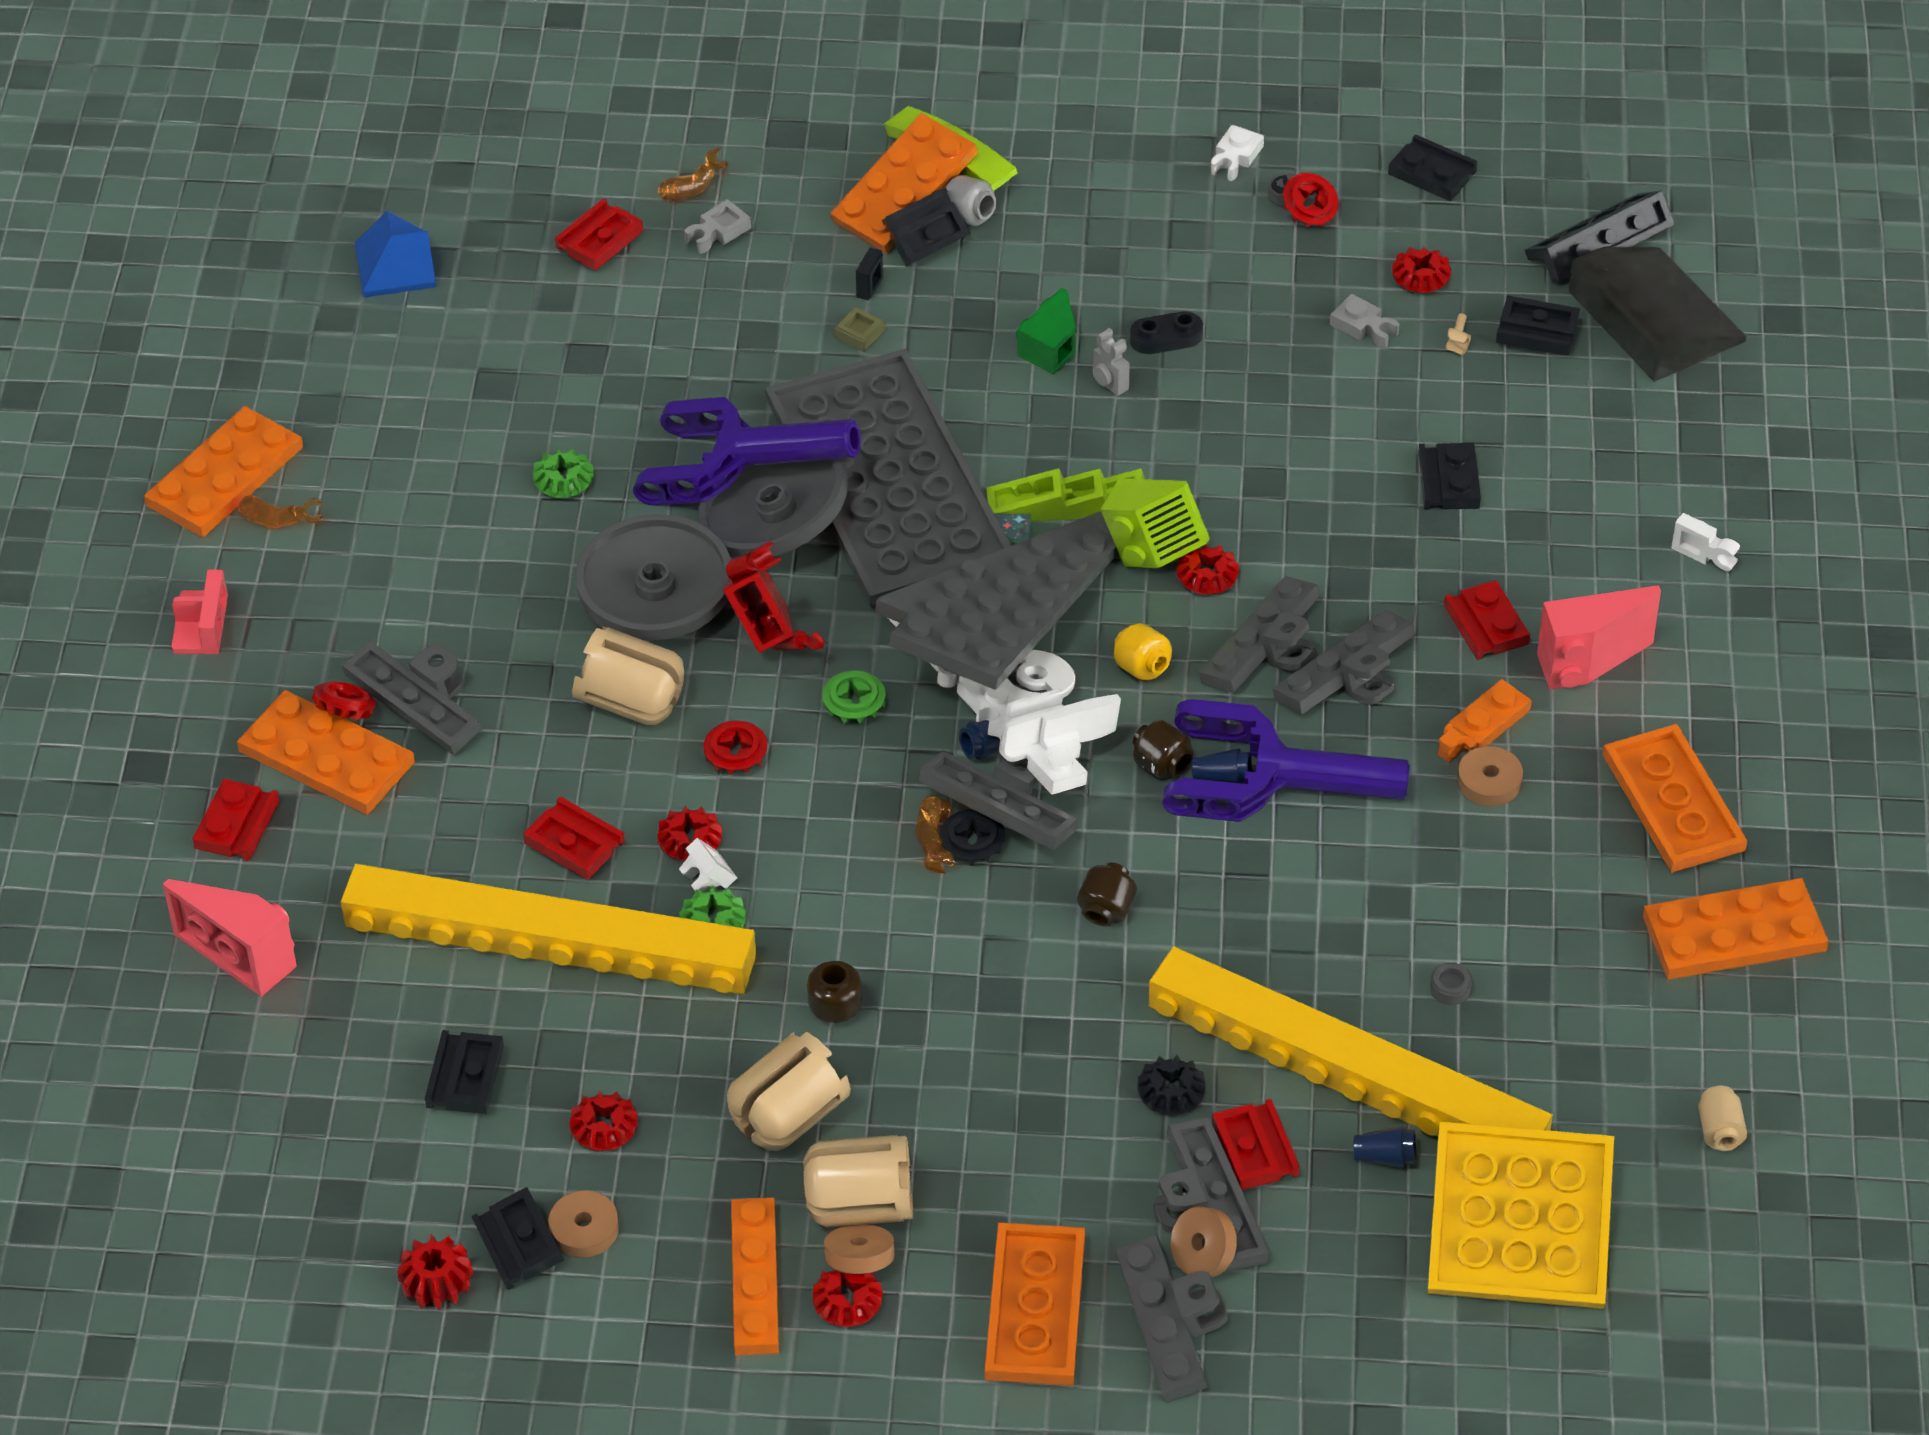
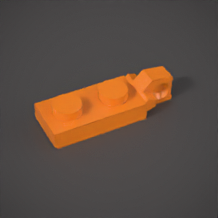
M1501 679L1449 721L1444 728L1445 734L1438 740L1439 751L1437 755L1450 763L1466 749L1471 751L1479 747L1488 746L1529 712L1532 700Z

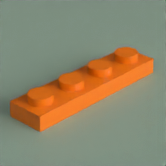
M775 1197L731 1199L735 1356L779 1354Z

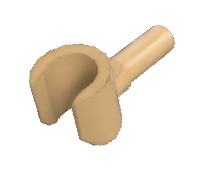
M1464 313L1458 314L1455 327L1448 330L1449 340L1445 347L1446 350L1460 355L1465 354L1471 339L1470 334L1463 332L1467 319Z

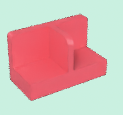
M207 570L204 590H183L180 592V596L173 599L172 607L175 627L171 647L174 654H219L228 599L223 570Z

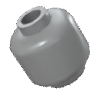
M963 175L953 178L947 184L946 189L948 192L946 194L950 201L956 205L966 225L979 226L993 215L996 208V198L990 184L984 180Z

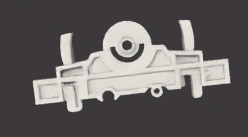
M889 619L895 627H897L900 624L897 621ZM1031 650L1020 662L1022 665L1018 668L1016 667L1012 673L1016 671V680L1021 686L1031 691L1047 690L1044 693L1020 689L1010 682L1009 676L994 690L930 663L938 671L937 683L940 686L950 688L956 684L958 685L957 693L977 714L976 722L989 720L988 735L1000 739L999 752L1007 761L1015 762L1027 758V769L1051 795L1086 785L1088 772L1075 759L1080 756V743L1098 739L1116 731L1121 701L1118 694L1090 698L1063 706V698L1071 693L1075 685L1074 670L1059 656L1040 650Z

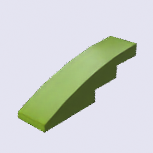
M907 106L884 123L887 136L898 139L919 114L923 113L976 144L978 153L959 175L984 180L991 185L993 191L1018 174L1016 167L993 149L962 129L924 111Z
M1058 468L986 487L987 502L999 521H1005V519L1007 521H1016L1013 519L1019 515L1022 519H1025L1022 522L1080 519L1101 511L1100 509L1118 478L1145 479V476L1140 468L1104 478L1099 468L1063 478Z

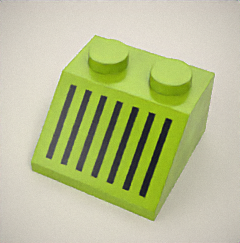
M1118 478L1100 509L1124 567L1160 568L1207 544L1210 539L1187 481Z

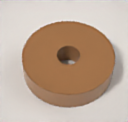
M1493 746L1479 747L1469 751L1461 759L1457 782L1460 791L1469 800L1480 805L1499 806L1512 801L1519 794L1522 787L1523 768L1518 758L1505 749Z
M584 1190L567 1194L554 1204L549 1214V1230L559 1250L572 1257L588 1258L599 1255L609 1249L618 1236L619 1222L616 1207L609 1198L598 1192ZM581 1222L590 1223L587 1226H578V1224Z
M1211 1207L1190 1208L1182 1213L1174 1224L1170 1241L1171 1252L1176 1265L1185 1274L1205 1271L1210 1274L1211 1278L1216 1277L1229 1267L1236 1252L1237 1238L1233 1223L1219 1209ZM1203 1237L1205 1238V1245H1204V1247H1202V1239H1203Z
M853 1225L837 1228L824 1239L825 1262L831 1268L845 1273L862 1274L881 1270L894 1260V1237L886 1229L874 1225Z

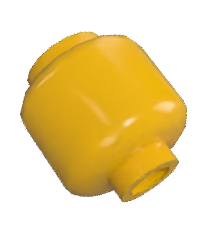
M1136 623L1123 629L1117 635L1114 642L1115 662L1120 668L1136 679L1150 681L1160 676L1169 666L1172 656L1170 641L1149 625Z

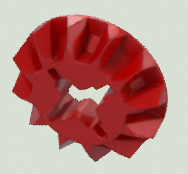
M1300 173L1293 176L1286 183L1281 195L1285 202L1283 210H1289L1292 214V221L1299 220L1305 223L1306 228L1311 225L1321 227L1326 222L1331 221L1339 206L1338 195L1331 183L1314 173ZM1314 193L1317 194L1314 198V203L1305 208L1303 206L1305 198L1312 196Z
M1425 246L1417 251L1409 247L1406 253L1397 254L1396 261L1392 264V275L1401 287L1409 291L1418 293L1433 292L1445 286L1450 279L1451 268L1449 267V258L1441 257L1439 249L1429 252ZM1415 266L1421 268L1415 272Z
M1205 544L1201 549H1196L1180 557L1177 565V577L1181 584L1198 594L1212 595L1224 592L1235 584L1239 574V563L1235 562L1233 552H1224L1221 545L1213 549L1208 548ZM1201 563H1205L1208 567L1215 565L1214 571H1211L1209 568L1201 569Z
M329 681L315 686L311 698L319 710L327 711L329 716H340L341 719L351 718L359 720L360 718H369L376 706V701L367 691L354 684L341 681Z
M728 721L717 725L706 735L703 744L706 761L713 764L715 771L726 769L730 775L735 770H743L748 774L751 766H761L764 755L768 754L767 738L764 732L756 725L745 721ZM737 740H739L741 749H739L738 754L732 755L730 750L733 749Z
M685 805L683 810L677 813L670 810L667 819L659 821L658 844L664 853L677 860L686 861L690 855L686 848L693 841H689V836H686V826L693 827V841L699 838L715 850L719 847L722 840V825L718 823L716 814H707L702 806L697 810H689Z
M599 1090L596 1096L591 1098L583 1096L581 1103L577 1107H572L569 1125L572 1136L580 1145L595 1151H608L623 1146L633 1137L637 1130L638 1117L631 1099H622L617 1091L612 1095H604ZM595 1113L601 1114L604 1117L610 1115L612 1127L609 1123L606 1124L603 1121L596 1123Z
M835 1269L829 1273L822 1271L820 1280L817 1284H813L812 1300L817 1314L823 1320L835 1326L854 1327L864 1324L877 1314L882 1304V1286L875 1279L873 1272L853 1274ZM842 1285H846L851 1292H854L853 1305L849 1304L844 1295H840Z

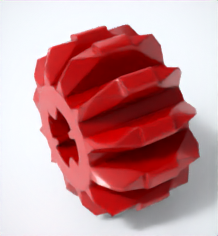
M431 1233L427 1243L423 1244L414 1239L412 1251H402L401 1265L398 1266L399 1269L397 1270L398 1281L402 1285L403 1294L407 1297V1300L416 1298V1303L421 1309L429 1302H433L434 1306L440 1310L442 1302L446 1300L456 1305L459 1298L458 1293H468V1288L470 1287L469 1279L472 1278L471 1274H473L472 1262L469 1261L467 1250L463 1244L454 1245V1241L449 1235L441 1242H438Z

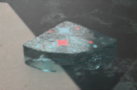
M994 513L1011 546L1030 539V514Z

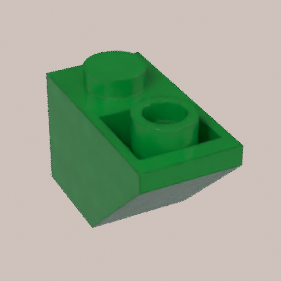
M1061 287L1051 298H1046L1029 319H1025L1020 323L1016 331L1017 356L1053 375L1075 354L1076 327L1066 289Z

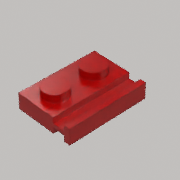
M603 198L555 237L556 249L568 251V256L596 271L643 232V221L616 205L614 207L609 206L607 200Z
M1497 580L1461 590L1460 595L1454 597L1451 594L1445 595L1444 607L1477 660L1482 659L1483 655L1487 653L1496 655L1529 645L1530 633Z
M223 778L192 838L194 849L228 857L239 855L243 856V860L250 861L280 802L278 791L264 792L261 790V787Z
M560 796L556 800L557 804L552 809L548 808L523 833L524 844L589 880L613 855V850L618 845L622 846L625 843L624 832Z
M1272 1099L1265 1100V1104L1255 1107L1252 1103L1212 1113V1125L1241 1190L1280 1181L1282 1176L1290 1174L1292 1177L1299 1176L1298 1161Z

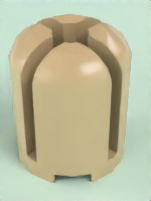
M604 626L602 629L596 628L583 653L587 654L582 668L583 678L575 676L572 697L646 726H653L663 722L672 712L673 706H675L681 694L684 681L682 658L673 651Z
M793 1032L730 1084L727 1092L728 1109L735 1125L746 1137L751 1138L754 1144L768 1151L782 1150L790 1146L849 1097L851 1088L848 1077L845 1075L841 1080L839 1079L834 1068L827 1061L832 1052L820 1040L808 1032H805L800 1037L795 1036Z
M886 1135L822 1140L810 1146L803 1163L804 1190L807 1211L816 1223L827 1228L904 1222V1219H913V1198L909 1170L910 1159L906 1136Z

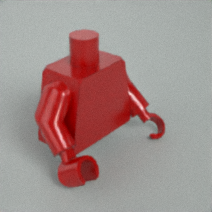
M768 541L753 551L733 558L728 562L726 573L729 579L723 591L758 653L768 648L775 650H804L808 646L815 651L824 648L825 641L819 633L813 632L810 636L803 630L792 629L789 609L767 569L781 562V558H775L770 551V547L773 546L772 542Z

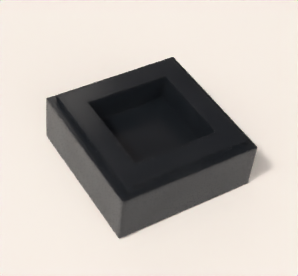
M871 247L856 270L857 298L868 301L872 298L883 279L882 250Z

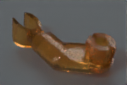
M721 148L708 150L705 164L700 165L693 175L673 177L663 181L658 187L659 196H662V199L666 201H677L701 195L714 178L715 170L728 166L727 160L717 161V153L721 151Z
M248 495L242 498L238 510L243 518L265 528L275 530L297 524V520L302 519L311 523L319 522L322 520L323 515L311 516L308 514L307 508L313 504L322 505L323 501L319 498H311L303 506L294 508V505L278 508L255 496Z
M930 795L921 801L915 836L926 853L924 859L925 867L930 871L946 874L941 866V862L954 866V859L947 849H942V841L937 830L939 820L946 819V815L950 813V803L945 798Z

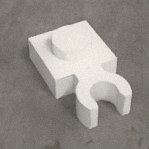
M1231 125L1216 146V156L1211 160V174L1216 175L1218 170L1226 168L1228 169V180L1233 181L1238 176V165L1248 168L1263 148L1264 135Z
M1685 513L1675 522L1672 549L1703 564H1706L1711 559L1720 569L1730 571L1738 561L1734 555L1740 549V545L1732 539L1716 537V528Z

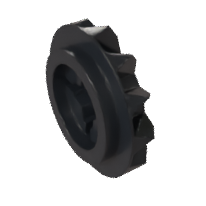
M967 809L956 812L945 820L940 830V840L944 853L952 854L955 862L964 859L968 860L972 866L976 860L982 859L988 863L993 854L1001 853L1002 845L1005 842V830L1001 823L978 811ZM971 829H975V834H977V840L974 845L968 843Z
M1159 1055L1155 1063H1145L1142 1074L1138 1076V1094L1143 1103L1155 1112L1165 1115L1183 1114L1194 1109L1202 1101L1205 1094L1204 1073L1196 1069L1193 1060L1184 1062L1180 1060L1178 1055L1173 1059L1164 1060ZM1175 1078H1179V1087L1171 1085L1164 1089V1079L1172 1081Z

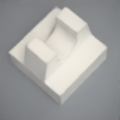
M696 838L686 848L690 855L679 870L690 880L700 873L699 878L691 885L695 891L697 889L702 893L708 892L712 885L714 888L720 885L726 889L737 879V876L719 852L699 838Z

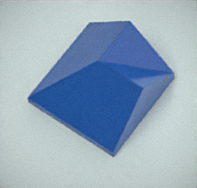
M386 211L355 242L363 298L436 287L428 230L424 231Z

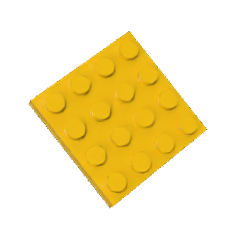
M1440 1121L1427 1294L1604 1309L1614 1136Z

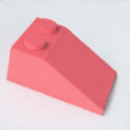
M1659 585L1543 602L1537 656L1549 690L1588 684L1652 645L1661 595Z
M168 879L163 883L174 935L260 997H263L297 967L293 949L295 945L289 928L290 919L280 905L276 903L270 904L260 896L251 893Z

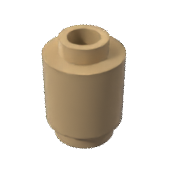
M1713 1086L1705 1090L1698 1104L1705 1143L1713 1149L1721 1151L1733 1150L1742 1144L1747 1137L1741 1100L1727 1086Z

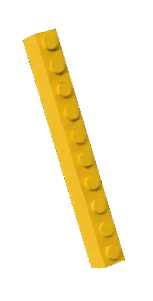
M361 864L354 865L341 899L345 927L354 928L361 932L372 931L394 935L402 939L413 938L431 941L439 945L449 944L467 947L479 952L490 951L513 955L521 959L532 958L550 961L563 966L573 965L591 968L598 972L609 971L627 974L639 979L650 978L673 982L681 986L704 987L722 993L745 994L756 958L755 931L751 929Z
M1174 946L1149 981V1007L1155 1009L1161 1015L1176 1018L1193 1026L1201 1033L1214 1035L1229 1042L1239 1050H1247L1267 1059L1277 1067H1285L1303 1075L1312 1083L1323 1084L1332 1088L1350 1100L1360 1101L1380 1110L1388 1117L1401 1119L1418 1127L1428 1135L1438 1136L1440 1121L1551 1131L1553 1117L1551 1113Z

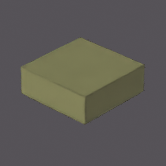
M854 307L834 327V338L865 352L886 330L885 321Z

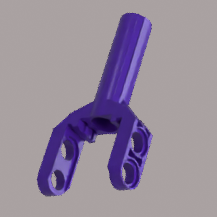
M726 397L668 402L660 417L661 426L667 432L680 438L717 436L713 452L703 453V464L647 468L638 475L633 487V493L642 503L654 506L707 502L727 489L747 466L854 458L860 451V431L857 423L852 419L750 427L739 416L737 408ZM703 413H710L717 416L716 421L708 419L703 415ZM669 416H678L686 423L675 422ZM678 481L689 482L694 488H686L680 485ZM643 483L653 484L657 486L660 490H651L647 488Z
M1187 699L1177 705L1174 722L1179 730L1194 738L1250 743L1251 756L1257 757L1256 772L1245 771L1244 784L1181 778L1165 786L1162 804L1166 811L1171 814L1241 822L1261 810L1273 793L1282 787L1405 800L1404 798L1407 796L1410 769L1408 760L1288 748L1278 739L1272 722L1254 705ZM1185 716H1196L1202 720H1189ZM1234 720L1242 724H1229L1224 721ZM1173 795H1183L1189 797V799H1178ZM1214 799H1223L1230 803H1218Z

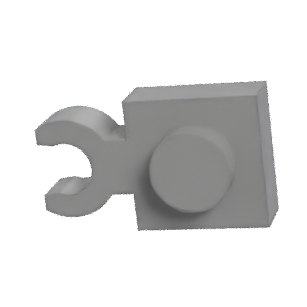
M727 199L700 215V224H694L685 229V242L689 244L698 239L696 241L697 252L700 254L705 253L712 247V242L718 240L725 245L751 229V217Z
M1353 294L1330 314L1331 326L1358 340L1368 335L1372 338L1375 345L1382 348L1388 346L1389 335L1386 333L1397 337L1400 326L1392 318H1381L1382 309Z
M1108 328L1097 336L1098 347L1093 350V377L1101 386H1106L1119 396L1129 390L1130 363L1122 357V354L1127 350V344L1123 338L1115 343L1112 337L1113 331Z

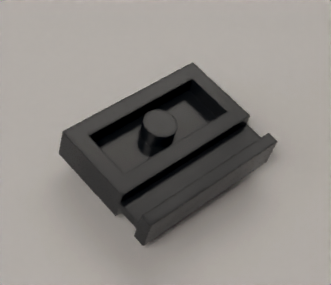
M1415 134L1410 144L1407 143L1389 163L1388 175L1451 201L1468 182L1469 176L1476 173L1477 161Z
M946 187L881 220L883 225H887L891 233L889 236L906 267L970 234L956 205L950 201L946 194L948 192Z
M1507 295L1500 325L1497 330L1496 343L1569 356L1579 321L1580 308Z
M1438 443L1434 448H1425V444H1419L1418 457L1424 510H1430V506H1441L1442 510L1480 509L1481 495L1474 443Z
M442 1030L425 1095L426 1108L433 1109V1105L445 1106V1110L487 1114L504 1048L503 1037L461 1032L460 1035H451L448 1030Z
M528 1187L489 1207L490 1211L480 1216L477 1213L471 1216L508 1290L513 1288V1283L520 1279L528 1280L564 1261Z

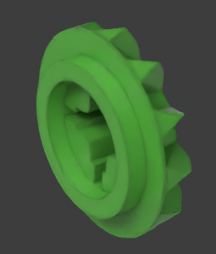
M558 448L554 455L543 453L542 460L534 463V484L539 491L551 497L566 498L578 495L590 486L594 477L593 464L589 463L587 455H577L574 448L567 453H562ZM559 468H566L568 473L566 474V479H563V476L560 475Z
M852 670L833 676L823 688V706L828 709L830 717L839 716L844 724L849 719H856L861 724L865 717L876 718L878 710L885 706L886 692L884 685L876 676L868 672ZM850 690H853L854 695L859 699L858 704L852 703L851 699H849Z
M712 885L708 892L702 893L696 889L691 899H684L680 918L711 923L710 918H708L709 908L715 907L717 908V915L714 918L715 924L743 928L745 924L746 910L741 897H734L729 888L722 892L717 891Z

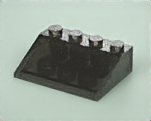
M1601 247L1572 260L1569 292L1654 382L1746 341L1744 333L1660 247Z

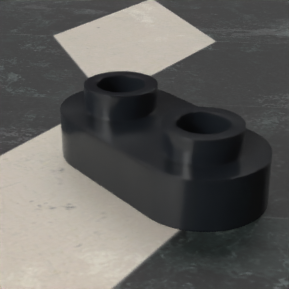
M1187 311L1141 318L1135 321L1130 328V344L1134 350L1142 354H1156L1194 347L1200 343L1203 337L1202 319L1198 315Z

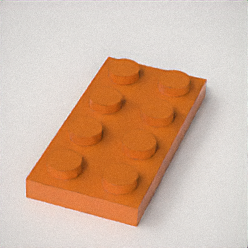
M920 113L830 213L832 221L888 254L895 245L889 236L891 233L887 225H883L881 220L946 187L978 153L976 144Z
M244 406L144 495L145 505L204 538L303 448L302 437Z
M284 690L237 741L239 752L366 815L376 807L415 763L414 752L345 718L341 719L340 716L336 715L329 716L327 711L319 710L316 704L287 690Z
M1678 724L1604 745L1602 756L1671 873L1746 851V837Z
M1803 878L1645 905L1643 910L1644 921L1667 980L1827 952L1829 943Z
M998 1222L985 1360V1380L1074 1386L1085 1228Z

